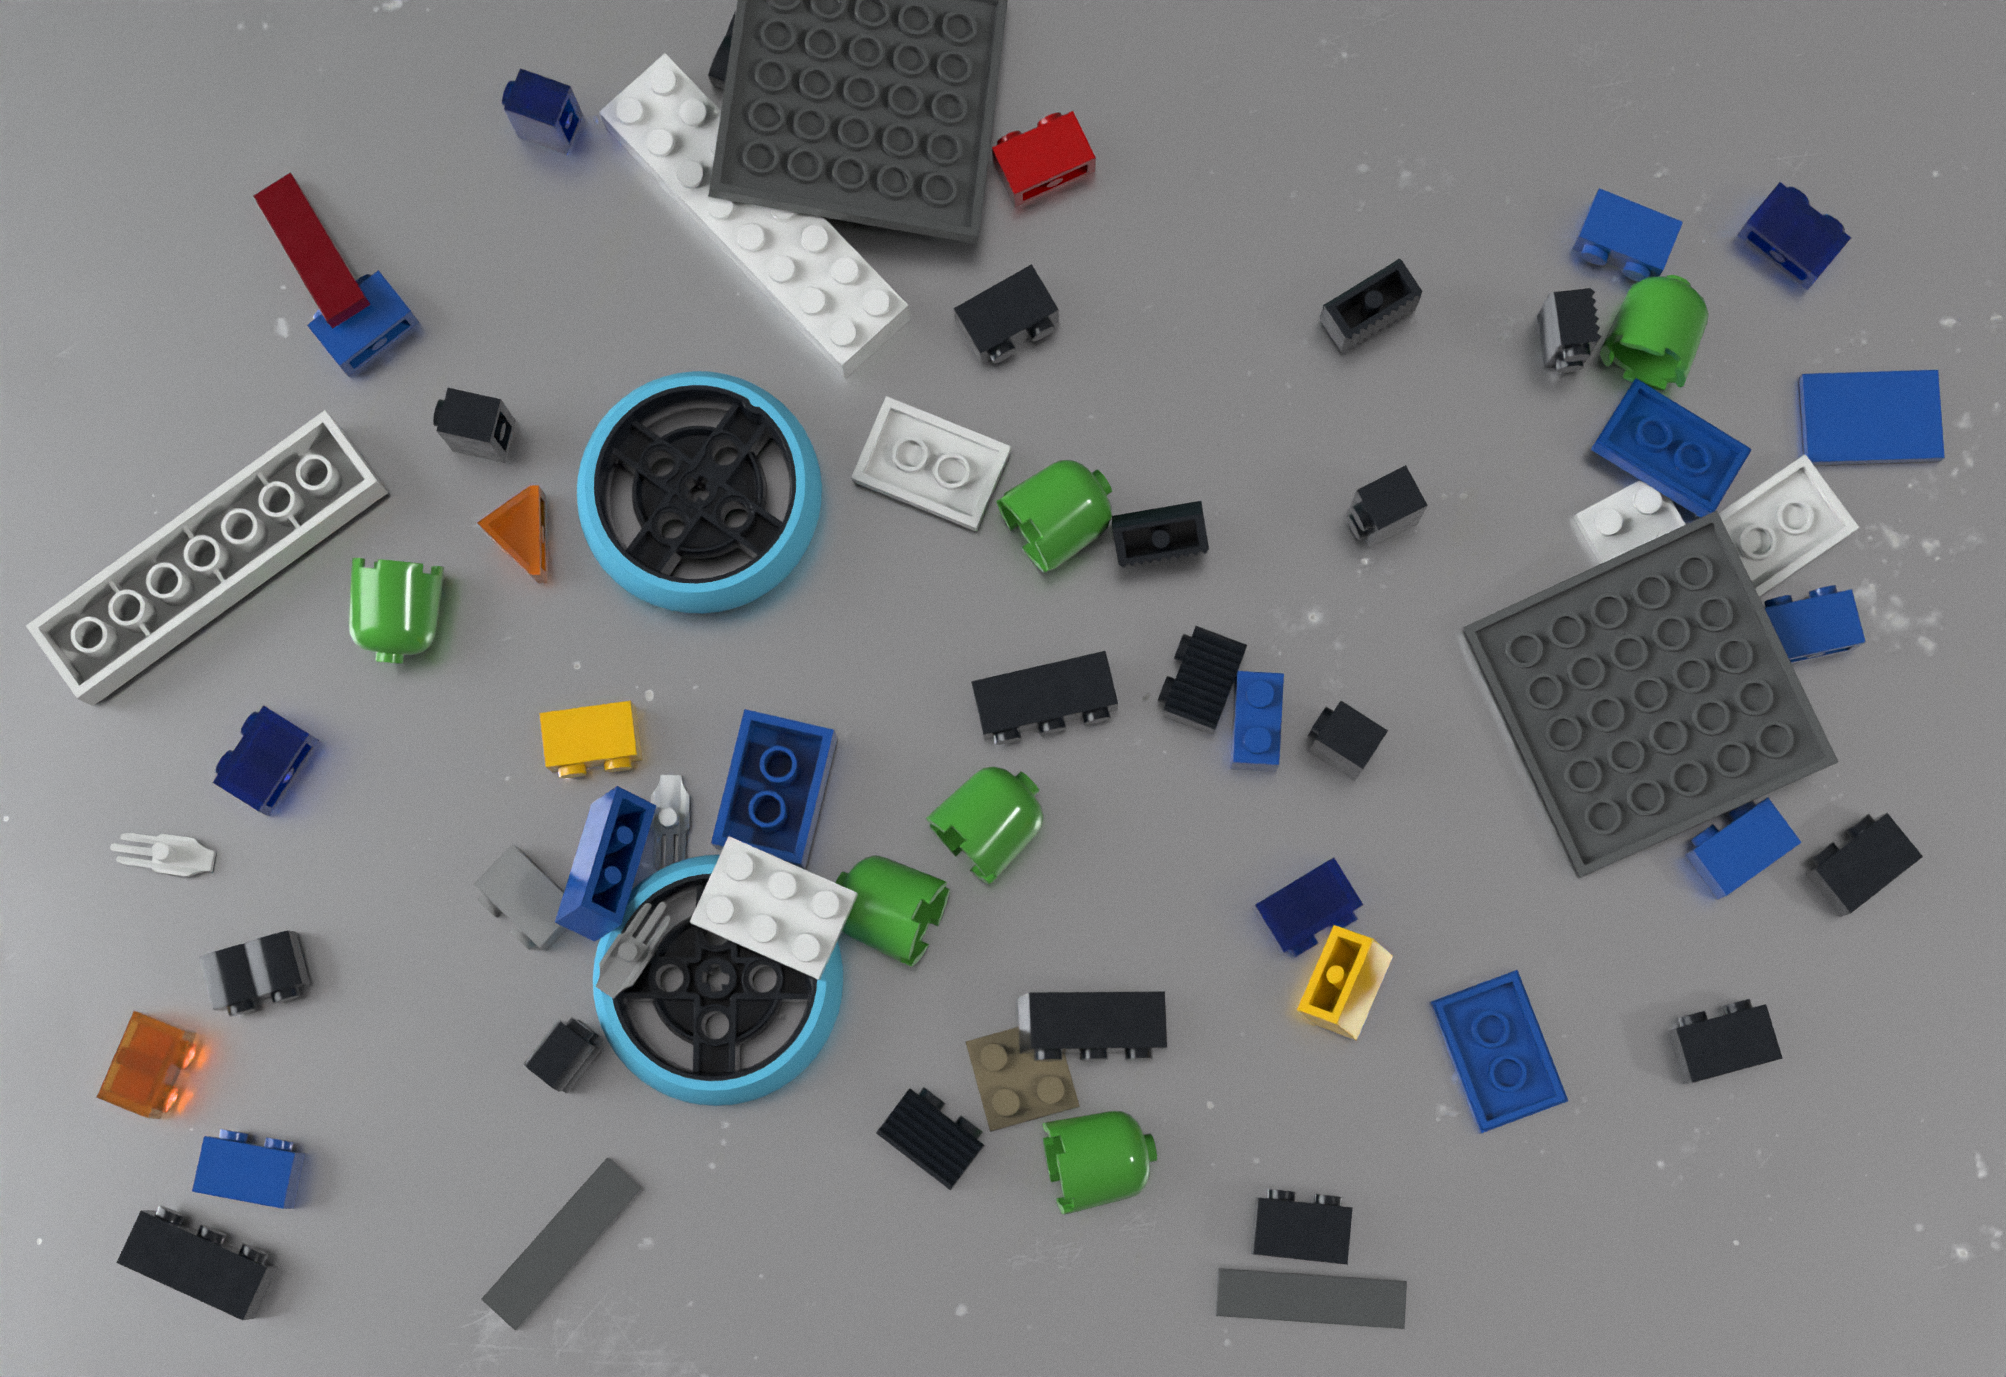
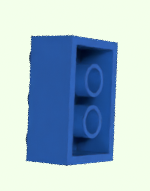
M744 709L711 844L716 849L722 850L728 836L805 870L838 739L835 730Z

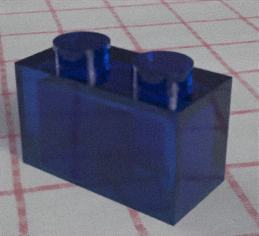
M520 68L516 80H510L507 83L502 97V105L505 106L504 111L518 138L568 155L583 118V113L571 86Z
M1779 182L1738 233V236L1809 290L1851 237L1845 233L1844 226L1836 218L1828 214L1822 215L1810 206L1809 199L1803 192L1795 187L1789 186L1787 188Z
M263 705L259 713L254 711L244 722L240 731L243 737L233 751L228 750L219 760L215 768V773L218 775L212 783L258 812L270 816L319 740Z
M1333 857L1255 904L1252 909L1280 955L1282 956L1291 950L1296 958L1319 944L1315 935L1328 927L1333 928L1334 925L1346 928L1359 920L1354 912L1360 909L1363 903Z

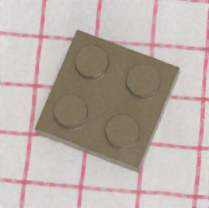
M1019 1027L965 1041L990 1132L1080 1107L1065 1053H1062V1061L1036 1062L1034 1061V1053L1020 1054Z

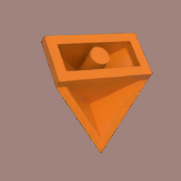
M532 485L477 522V524L496 545L537 583H547L546 494L539 485Z

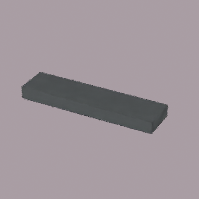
M606 1158L481 1300L515 1331L518 1330L643 1188L614 1161Z
M1218 1268L1216 1316L1405 1329L1407 1281Z

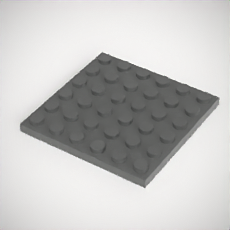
M737 0L708 197L976 244L980 232L1008 0Z
M1714 511L1463 627L1580 878L1838 763V759L1718 511Z

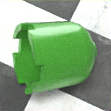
M1676 275L1647 277L1635 283L1628 291L1600 351L1603 363L1609 366L1614 362L1625 369L1623 375L1625 380L1633 383L1635 378L1655 390L1665 391L1668 383H1676L1679 388L1683 387L1708 322L1709 313L1704 298L1691 287V284L1686 279Z
M1060 460L1005 492L1004 496L997 500L996 503L1009 530L1011 531L1018 526L1029 542L1022 547L1023 551L1045 573L1059 567L1101 536L1108 528L1112 517V507L1107 495L1112 492V488L1098 469L1091 473L1087 467L1079 462Z
M352 558L348 625L349 634L354 643L361 649L376 652L375 661L403 664L404 655H416L427 650L433 643L436 635L445 567L431 566V574L423 573L422 563L378 559V562H374V568H366L365 559Z
M992 766L983 768L975 773L938 806L926 820L931 823L929 827L955 857L963 851L975 864L970 871L984 883L990 885L1036 837L1042 827L1044 816L1042 807L1035 798V795L1040 790L1025 773L1020 771L1014 776L1006 769Z
M874 855L858 862L849 873L841 872L835 882L858 893L842 930L845 934L911 967L919 962L929 946L928 943L921 940L930 923L939 926L947 905L950 889L945 887L947 885L946 881L891 859Z
M1107 1111L1043 1123L1044 1131L1049 1135V1137L1043 1138V1146L1050 1182L1060 1180L1064 1196L1056 1199L1061 1214H1070L1128 1199L1138 1195L1146 1187L1150 1176V1162L1157 1161L1156 1146L1152 1134L1143 1135L1139 1123L1130 1114L1122 1111Z

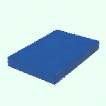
M1938 370L1802 374L1799 377L1804 454H1806L1813 465L1938 462L1945 458Z
M1635 378L1590 450L1697 516L1704 517L1717 509L1752 449Z
M1518 970L1429 1002L1480 1134L1568 1102L1567 1095Z

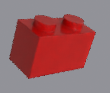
M1073 111L1062 115L1060 112L1050 114L1037 123L1038 127L1025 133H1021V131L1010 132L1002 136L997 141V145L992 147L993 163L1014 207H1018L1095 172L1096 157Z

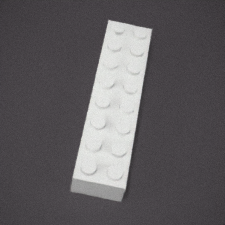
M664 53L599 111L606 130L846 379L911 320L908 304L824 217L708 197L721 110Z
M324 410L31 621L26 627L76 698L94 706L382 498L388 491L338 423Z

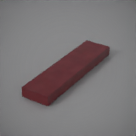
M291 172L253 195L319 310L332 329L371 305Z

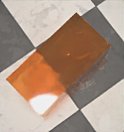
M133 1011L96 1098L146 1118L160 1119L162 1113L170 1111L176 1100L178 1088L174 1085L181 1069L186 1070L195 1056L197 1045L193 1041L197 1033L148 1013Z

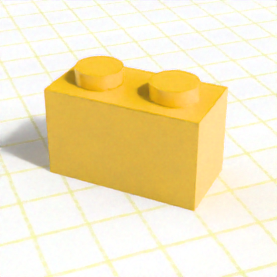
M631 700L539 713L545 766L552 773L559 772V778L587 775L586 768L604 766L605 772L626 771L632 769L631 762L643 761L637 709Z
M1334 925L1297 1010L1315 1025L1357 1040L1393 955L1375 939Z

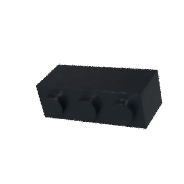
M1106 651L971 681L984 741L994 739L995 745H1003L1021 740V732L1039 729L1040 735L1056 733L1066 729L1065 722L1082 718L1085 725L1103 722L1111 719L1110 712L1118 710V700Z
M1165 991L1029 992L1018 997L1020 1054L1034 1053V1061L1036 1062L1062 1061V1053H1079L1080 1061L1108 1060V1053L1125 1052V1060L1128 1061L1153 1059V1052L1167 1048Z
M159 1205L157 1211H140L116 1263L238 1319L249 1320L255 1318L278 1269L277 1266L266 1262L268 1253L244 1243L241 1249L233 1247L224 1242L227 1235L223 1232L202 1224L199 1230L182 1223L185 1218L183 1214Z

